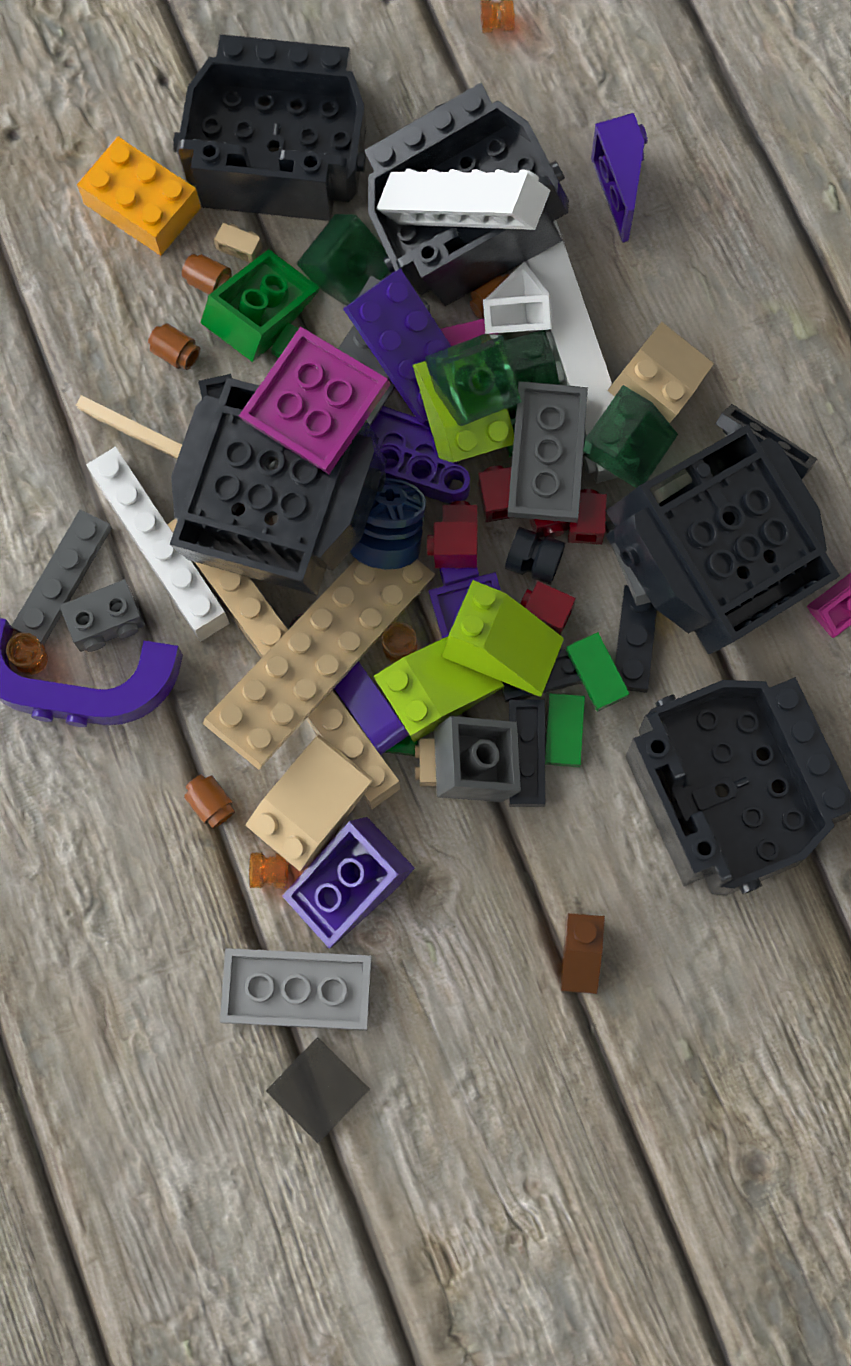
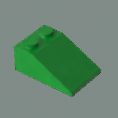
M268 249L208 295L200 323L253 362L273 346L287 323L291 324L319 292L320 287Z

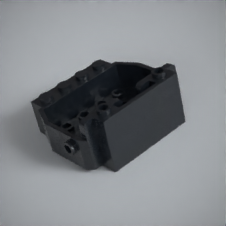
M220 34L216 57H209L187 87L180 132H175L173 138V151L178 155L186 182L196 186L201 208L331 221L334 201H351L358 190L360 172L365 171L366 153L363 150L366 136L364 103L352 71L350 47ZM263 102H269V103H270L268 106H261V105H260V104L263 103ZM296 105L302 106L299 110L292 109ZM274 147L279 148V150L275 152L269 151V149Z
M482 83L475 85L364 150L374 170L373 173L368 175V214L388 254L383 258L390 273L401 268L416 293L420 296L432 290L442 304L447 306L488 281L510 271L563 241L553 221L568 214L569 199L560 181L565 179V176L556 160L551 163L549 162L529 122L500 101L493 103ZM472 162L470 168L463 169L466 163ZM406 169L417 172H427L428 169L449 172V170L454 169L464 173H471L474 169L485 173H495V170L519 173L520 170H527L536 174L539 177V182L550 189L535 230L402 225L376 209L390 172H405Z
M227 377L220 399L205 396L196 405L177 458L171 481L174 518L178 521L169 545L187 560L317 596L326 569L333 571L362 539L377 491L381 492L385 485L386 472L384 470L387 459L377 446L379 438L366 420L335 467L328 474L244 422L239 415L260 385ZM273 461H279L276 469L269 470V466ZM239 507H245V512L241 516L235 515ZM277 515L278 521L274 525H269V519Z
M748 424L643 483L606 511L616 528L605 536L610 544L616 543L620 550L622 561L631 568L654 608L688 634L694 631L708 655L737 641L840 577L826 553L827 547L819 507L782 446L769 437L759 443ZM686 473L689 474L692 479L691 483L660 503L656 501L652 494L654 491ZM722 515L728 519L729 525L724 522ZM763 554L769 557V563L765 561ZM737 569L742 572L743 579L737 575Z
M796 677L770 688L766 681L721 680L677 699L675 695L664 697L655 703L656 707L644 716L638 731L640 736L632 739L625 756L683 886L705 878L711 893L715 895L727 896L739 890L742 895L762 887L761 881L798 866L834 828L835 823L845 820L851 815V792ZM758 750L766 751L768 760L762 761L758 759L756 752ZM662 769L668 782L672 803H670L656 773L658 770ZM773 782L782 784V793H776L772 790ZM723 786L727 790V796H717L715 788ZM678 820H681L688 826L691 835L685 837Z

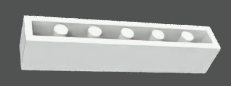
M406 169L405 172H390L376 209L402 225L535 230L550 189L539 182V177L536 174L527 170H520L519 173H509L503 170H495V173H485L474 169L471 173H464L454 169L449 170V172H439L428 169L427 172H417Z
M116 446L86 464L96 484L199 641L205 640L230 624L225 611L193 563L169 545L173 535L172 531Z

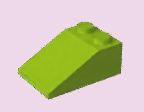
M477 347L413 365L440 459L453 463L514 444V432L508 410Z
M472 580L449 633L442 657L541 697L564 638L508 594Z
M448 636L401 658L374 675L378 686L408 731L413 742L434 731L435 727L449 717H457L504 688L500 680L443 658L442 654Z

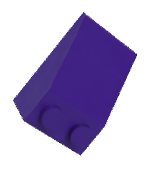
M634 113L596 123L591 154L592 163L622 243L629 241L641 163L644 161V144H647L645 127L643 124L638 125Z
M368 817L349 821L282 897L330 949L389 897L415 868Z

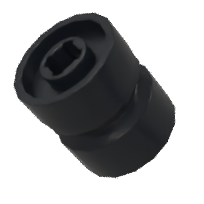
M519 527L511 544L505 569L521 575L531 572L532 579L551 585L566 543L551 537L541 540L537 532Z

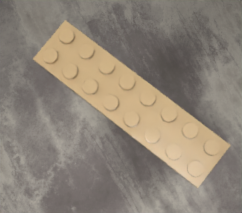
M355 559L204 718L203 725L260 770L432 582L436 574L419 560H415L411 565L400 569L384 570L367 566Z

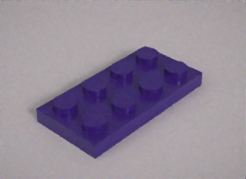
M400 268L345 306L343 310L416 419L421 423L428 418L413 365L456 352Z

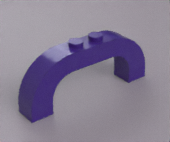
M0 618V701L15 710L32 714L31 717L33 719L44 722H52L54 717L66 719L67 724L76 727H87V723L99 725L129 723L149 714L166 699L178 678L183 654L177 645L143 640L136 671L125 683L111 689H94L30 679L17 675L10 667L9 647L13 629L6 619Z

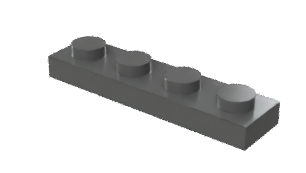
M81 509L78 511L11 627L14 631L45 645L62 615L59 605L71 600L112 529L109 523Z

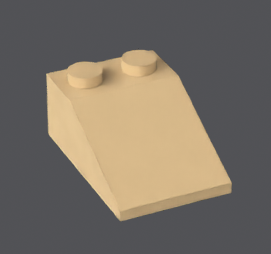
M661 322L607 391L661 433L684 407L714 363Z
M317 735L263 798L245 826L296 869L301 871L309 866L330 843L374 779L321 735Z

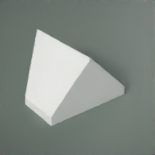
M525 262L486 299H483L485 334L553 329L550 293Z

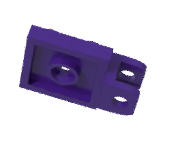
M440 568L443 586L428 590V594L442 639L449 636L472 580L501 591L496 572L479 576L478 568Z

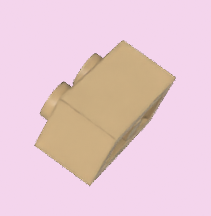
M222 223L214 239L217 250L249 263L258 257L262 249L261 238L256 233L243 231L234 224Z
M420 738V745H415V758H420V767H415V780H420V787L436 786L434 738Z

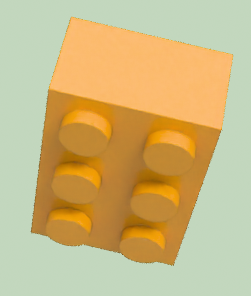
M117 136L77 184L86 206L160 256H162L201 209L195 187L119 136Z

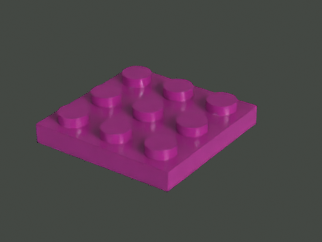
M300 326L239 417L247 424L330 474L391 383L386 377Z

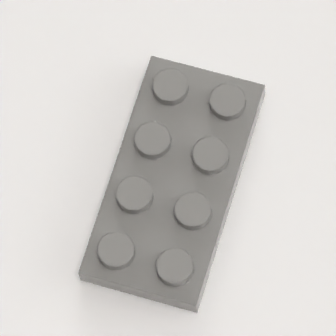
M225 948L220 1023L368 1031L372 956Z

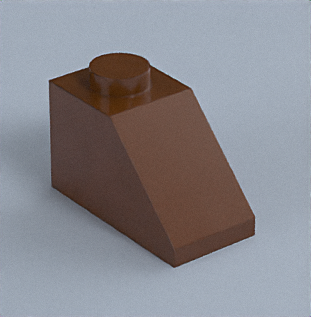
M567 914L565 919L561 991L588 994L598 993L605 916Z

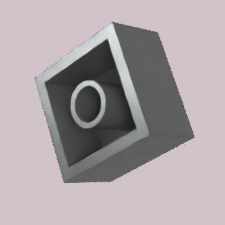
M451 716L434 728L438 798L503 802L521 792L517 722Z

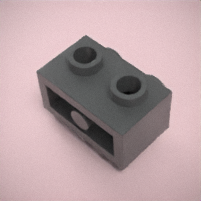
M125 579L59 605L72 640L80 652L99 650L106 645L107 641L117 637L120 639L131 637L138 633L139 628L145 626L132 591Z

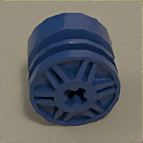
M386 478L382 491H377L362 539L350 551L351 554L359 562L373 568L388 570L400 569L411 565L419 558L421 551L422 526L426 509L424 494L416 486L403 480Z

